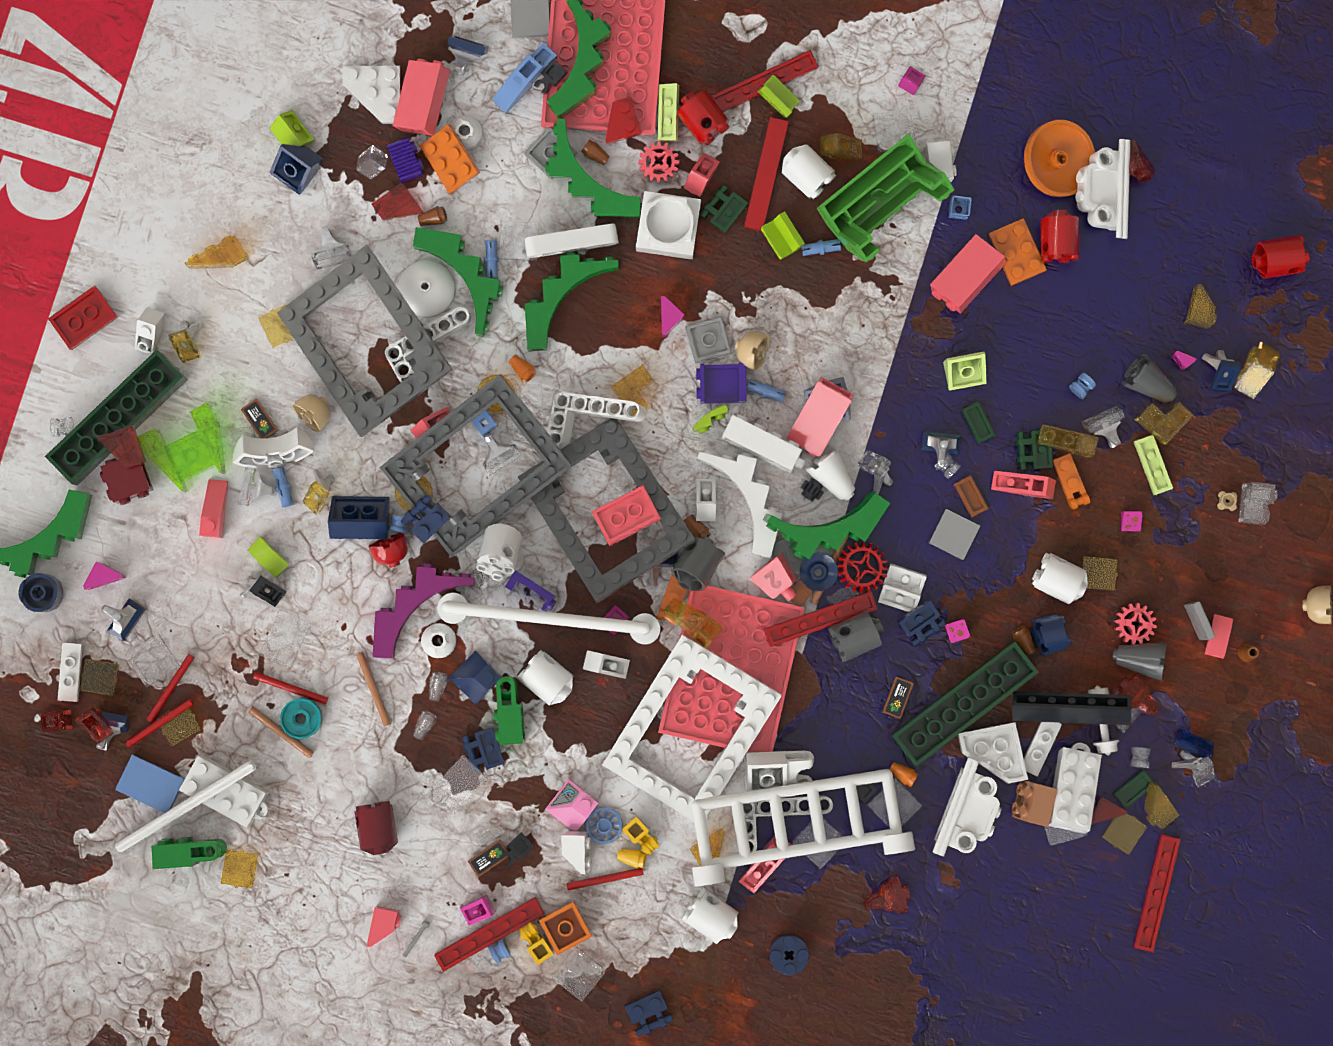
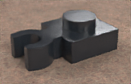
M552 59L541 72L544 78L537 80L534 86L538 88L541 84H544V89L541 93L545 95L549 92L550 85L552 84L556 87L568 72L556 60Z
M881 782L856 786L858 800L865 804L877 791L874 785Z
M521 832L507 845L510 851L502 853L499 859L501 860L508 856L510 861L506 866L509 867L514 863L515 857L521 860L534 845Z

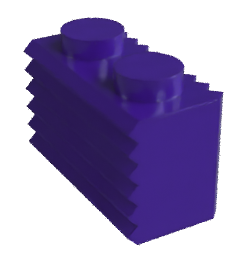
M407 137L387 145L402 184L423 176L421 171L424 170L421 159L417 160L415 156L418 150L414 141L410 142Z

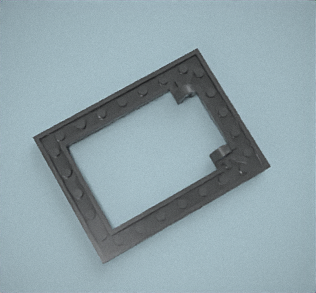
M368 245L364 246L277 312L360 437L365 436L453 370ZM362 274L369 281L415 349L405 357V360L413 365L412 370L414 373L378 400L368 387L363 388L357 394L354 392L305 319L306 316Z
M502 374L491 380L379 467L413 509L417 505L416 502L427 495L417 482V480L430 471V468L422 459L490 406L498 402L543 459L544 463L471 519L460 509L433 534L451 557L484 534L488 526L500 522L573 466ZM433 501L429 503L432 508L436 505ZM422 510L418 516L422 519L427 513Z
M608 419L561 450L573 466L596 451L600 452L607 465L620 459L637 487L644 485L661 518L659 521L668 533L667 535L602 575L555 501L557 497L565 493L558 479L556 478L531 497L596 603L695 542L693 535L617 419ZM544 461L538 463L537 465L530 468L523 474L519 475V480H522L524 477H526L528 474H530L532 471H534L536 468L542 465Z

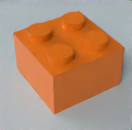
M575 900L539 919L557 955L592 937V932Z

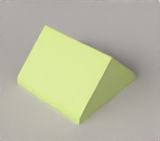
M985 352L947 358L943 362L949 391L987 384Z

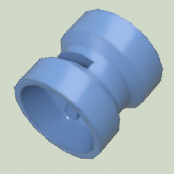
M1081 373L1078 380L1073 382L1069 388L1080 399H1084L1087 396V392L1092 390L1096 383L1086 373Z

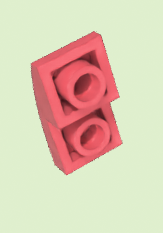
M1213 615L1211 627L1215 638L1207 640L1204 654L1224 659L1233 623L1232 618Z

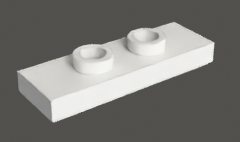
M62 643L58 701L79 702L83 644Z
M1040 722L1023 758L1027 772L1038 777L1062 724L1057 722Z

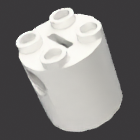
M808 145L793 148L783 160L782 174L809 199L811 197L813 199L817 198L824 190L822 186L829 184L837 176L834 173L835 170Z
M505 524L488 526L483 536L477 560V570L492 576V579L496 581H501L503 578L511 576L515 571L522 543L521 533L514 527Z
M1045 553L1041 561V570L1037 569L1032 578L1034 587L1067 604L1081 598L1088 586L1086 570L1052 553Z
M540 650L529 661L527 668L523 669L517 677L523 685L550 706L563 702L572 691L574 676L546 652Z
M703 887L697 895L698 898L696 900L693 899L687 909L689 910L685 912L682 920L717 944L721 939H730L737 930L738 911Z

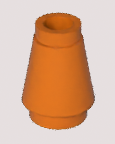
M514 355L509 360V364L521 381L529 382L536 375L535 367L519 356Z
M896 762L889 769L892 771L893 776L905 786L912 787L918 776L915 769L897 764Z

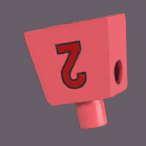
M782 552L750 577L759 588L773 599L780 593L787 601H790L797 595L790 587L797 578Z

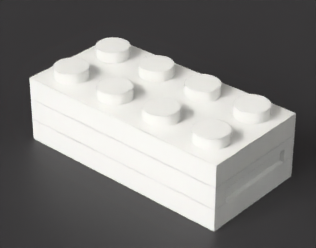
M732 415L722 435V440L788 473L792 471L794 466L799 469L804 468L805 461L798 458L802 451L798 443L791 440L786 442L782 440L780 434L773 431L770 434L764 431L765 427L762 425L748 423V419L742 415Z
M1077 743L1071 749L1063 747L1058 751L1053 788L1058 790L1049 823L1050 827L1084 834L1090 832L1102 755L1090 753V749L1086 744Z
M204 755L197 756L179 791L191 797L232 771ZM243 777L204 801L203 804L247 828L252 825L254 819H262L267 815L269 809L264 801L269 791Z

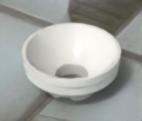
M460 116L452 121L451 126L467 151L476 148L480 144L483 130L475 118ZM461 126H468L470 133L462 136L459 133Z
M435 623L425 629L422 634L421 644L429 656L443 658L454 650L456 635L448 625ZM435 635L442 636L443 644L441 646L433 645L432 638Z

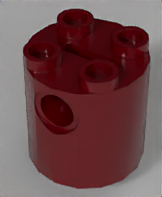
M390 801L374 803L375 807H371V804L355 806L356 810L354 813L360 850L371 855L388 853L398 843L393 807Z

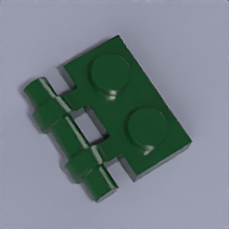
M722 185L719 190H715L714 196L709 203H705L699 215L704 219L709 214L713 215L714 217L710 223L726 234L748 205V202L734 192L727 197L725 193L728 188ZM719 201H722L724 204L719 210H716L714 207Z
M1050 430L1030 431V439H1025V432H1017L1016 446H1018L1019 453L1017 463H1019L1020 470H1027V462H1032L1033 469L1053 468ZM1026 445H1031L1032 456H1026Z

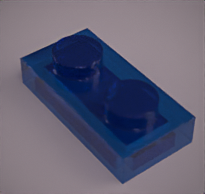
M1178 728L1175 733L1174 745L1210 761L1213 756L1214 743Z

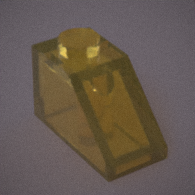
M840 133L820 136V155L836 159H861L862 139Z
M1201 284L1193 288L1185 324L1208 329L1216 322V307Z
M1151 781L1148 785L1144 808L1148 815L1146 819L1153 827L1156 825L1162 830L1180 815L1161 788Z
M723 828L709 836L712 858L720 856L725 834ZM697 843L690 848V851L701 866Z

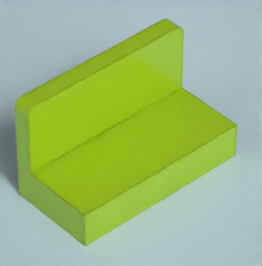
M774 75L757 91L784 118L788 117L792 113L791 110L799 103V99Z
M293 110L279 114L270 126V130L281 144L305 147L312 144L315 140Z
M785 212L761 227L763 234L779 259H783L798 251L805 244Z

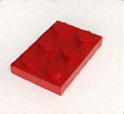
M93 286L49 317L48 320L67 347L73 350L117 319L118 316L99 289Z

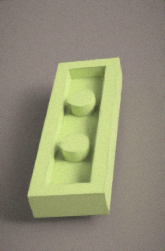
M677 83L659 84L658 141L660 142L678 141L679 117L677 116V111L679 110V85Z
M1154 435L1134 441L1153 495L1173 489Z

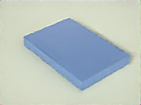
M132 754L115 790L166 813L172 808L185 778Z

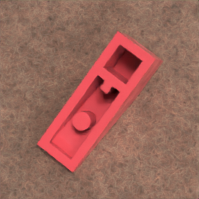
M994 471L991 490L1053 499L1056 480L1045 476Z
M208 480L201 514L199 536L223 538L228 481Z
M775 835L763 850L777 848ZM784 859L751 864L740 878L739 883L755 893Z

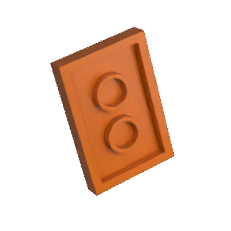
M447 124L420 145V148L449 194H453L481 173L451 124Z
M1024 218L988 234L993 248L1005 256L1006 264L1002 268L1010 286L1047 270Z

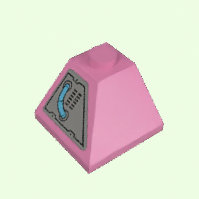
M568 779L545 810L571 830L577 831L598 805L599 801Z

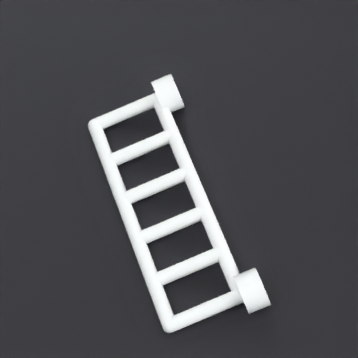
M458 593L444 595L440 599L437 608L441 619L451 624L461 623L468 616L625 632L630 633L631 637L640 644H650L660 634L658 620L653 615L647 613L639 614L632 621L471 604L463 595Z
M889 769L697 799L692 803L701 866L692 867L695 886L726 882L724 868L883 842L885 855L915 850L912 831L902 832L893 774ZM882 782L890 829L864 833L856 786ZM845 788L852 835L826 839L819 792ZM807 794L815 841L788 845L781 798ZM769 800L777 848L750 852L743 804ZM731 806L739 854L712 858L705 810Z

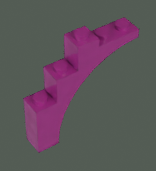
M422 563V567H417L415 590H413V586L402 585L401 589H396L395 612H392V608H380V611H375L372 657L394 658L396 643L403 626L410 615L422 603L448 589L475 586L476 578H471V574L460 573L459 577H453L452 573L440 572V576H437L438 568H433V564Z

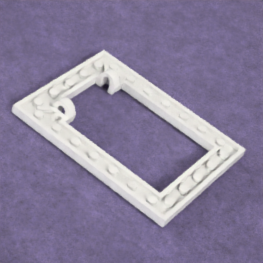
M682 634L602 765L694 821L693 801L720 796L782 694ZM702 669L743 694L738 700L734 711L745 718L697 795L693 797L629 757L678 678L680 677L691 684L696 673ZM711 809L705 810V816L708 815Z

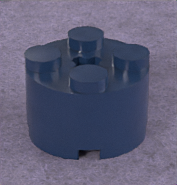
M35 573L22 581L18 595L20 601L28 610L33 612H50L59 607L63 599V587L61 581L54 576ZM39 591H44V594L39 595Z
M1051 613L1031 619L1030 623H1034V626L1030 627L1031 636L1035 647H1040L1042 652H1039L1041 656L1066 650L1067 646L1071 645L1070 637L1065 632L1066 622L1062 615L1058 616L1056 613Z
M785 933L776 936L772 940L769 947V958L773 967L778 972L790 976L799 973L805 968L809 959V952L801 937L796 934ZM792 950L793 956L785 957V951L790 952Z

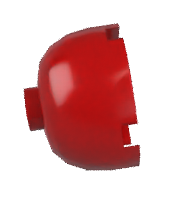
M403 533L390 535L391 538L379 539L371 543L369 551L372 558L378 564L389 565L390 568L400 565V561L408 553V543Z

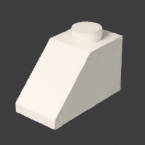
M696 479V521H716L715 479Z
M587 650L583 669L626 679L630 660Z

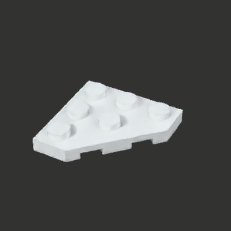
M343 66V86L382 124H393L401 94V67Z
M1016 723L958 734L962 754L978 761L979 765L1006 783L1028 780Z

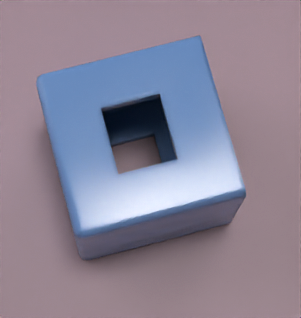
M952 196L948 217L967 220L970 216L972 198ZM955 207H962V212L957 213Z
M487 410L471 421L482 437L498 427ZM486 419L488 424L483 427L480 423Z

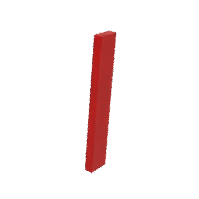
M811 50L720 91L711 97L720 109L725 112L760 96L757 91L772 75L783 84H786L818 69L819 66Z
M770 117L744 228L762 232L761 227L765 223L789 121Z
M872 591L769 626L764 628L769 647H773L838 624L864 611L869 613L878 609Z
M1160 834L1133 945L1134 948L1154 952L1181 841L1179 838Z
M534 897L435 953L434 956L444 972L522 928L529 922L543 916L545 912L537 898Z

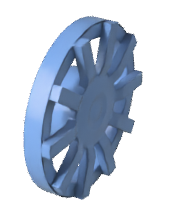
M606 807L598 808L589 815L586 822V830L593 841L600 844H608L615 841L621 834L622 820L613 809ZM599 811H605L604 818L601 817ZM608 811L613 813L609 819L607 818ZM596 813L599 820L592 818V816ZM616 816L618 822L611 823V820ZM590 820L597 823V825L589 827ZM619 825V830L612 828V826ZM596 828H597V831L595 832V834L592 835V833L590 832V829H596ZM610 830L617 833L615 837L612 838ZM599 833H602L601 840L595 838ZM607 833L610 840L604 841V834Z

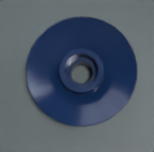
M814 553L810 560L805 558L802 561L799 574L801 581L807 588L814 591H824L835 583L838 576V568L835 561L829 555ZM815 569L821 570L820 576L815 575Z

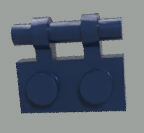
M428 494L423 499L420 498L416 502L417 505L412 510H408L404 514L405 517L401 520L404 526H407L410 522L414 524L410 531L423 544L451 517L439 503L432 508L429 505L432 498ZM424 510L427 514L420 519L417 515Z
M929 599L898 620V623L909 638L914 634L916 635L911 640L914 647L920 643H925L927 638L934 633L938 634L941 632L940 629L946 626L942 619L937 623L935 622V619L941 615ZM928 624L930 625V627L927 630L921 632L922 628H924Z
M493 727L474 733L476 741L471 742L469 735L462 737L464 751H467L470 760L468 764L469 767H472L474 774L481 772L479 766L481 763L485 764L486 770L505 764ZM479 746L482 757H476L474 747Z
M660 990L625 1005L632 1025L640 1022L642 1026L635 1030L638 1037L644 1034L648 1035L652 1030L659 1027H666L667 1023L673 1021L671 1014L663 1017L661 1011L668 1009ZM656 1014L657 1020L647 1024L646 1018Z

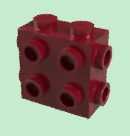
M134 451L124 454V458L116 460V458L107 460L105 465L100 466L102 470L100 472L101 479L104 483L106 482L108 487L106 493L109 500L113 501V503L125 505L137 496L138 499L149 496V492L154 490L141 454L134 453Z

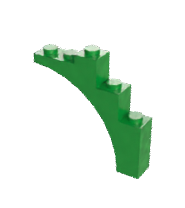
M565 0L576 21L579 41L575 64L568 79L547 100L548 106L558 119H562L596 94L595 87L597 86L591 77H587L603 66L602 59L604 57L599 49L595 50V48L611 38V27L606 21H602L600 17L594 20L591 12L588 9L585 11L581 6L583 4L582 0Z
M557 119V123H554L553 128L554 135H557V143H553V154H557V157H549V162L545 163V173H549L550 178H572V181H568V193H572V197L595 198L594 201H591V212H594L595 217L640 218L641 198L613 192L593 180L579 165L571 151L567 137L566 120Z
M416 227L413 240L414 249L442 259L454 268L465 281L475 307V335L484 337V334L489 331L490 322L487 321L488 314L492 313L493 303H490V300L498 301V298L503 295L504 286L501 285L498 279L479 276V274L483 275L484 263H482L480 257L460 254V252H464L465 241H463L461 235Z
M566 252L560 256L561 278L558 279V276H547L546 279L542 280L544 302L529 300V303H525L528 352L547 351L551 321L564 298L575 287L589 278L602 273L619 271L618 260H614L613 257H605L603 261L587 258L584 259V262H580V256L576 255L575 252Z
M69 489L64 504L57 516L44 530L21 544L0 548V565H10L9 571L15 572L14 576L26 578L27 575L34 574L38 554L39 558L47 560L58 556L62 536L64 540L75 542V538L82 539L92 495Z
M869 491L861 503L853 510L837 520L825 524L812 526L793 525L770 514H766L763 521L767 523V528L773 532L778 530L782 533L781 537L791 543L789 548L794 550L793 555L801 560L803 557L810 560L819 544L829 551L831 549L838 551L847 535L856 542L859 540L866 542L890 503L878 494Z

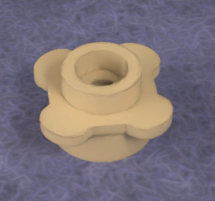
M1219 492L1218 509L1234 511L1237 508V494L1235 492Z

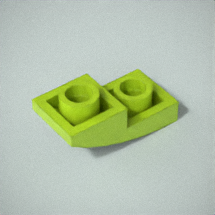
M727 405L718 407L703 416L694 425L693 431H698L699 434L710 431L709 428L713 425L711 419L714 418L715 421L726 418L725 415L729 412Z
M261 536L247 550L275 578H278L289 566V563L280 552L274 550Z

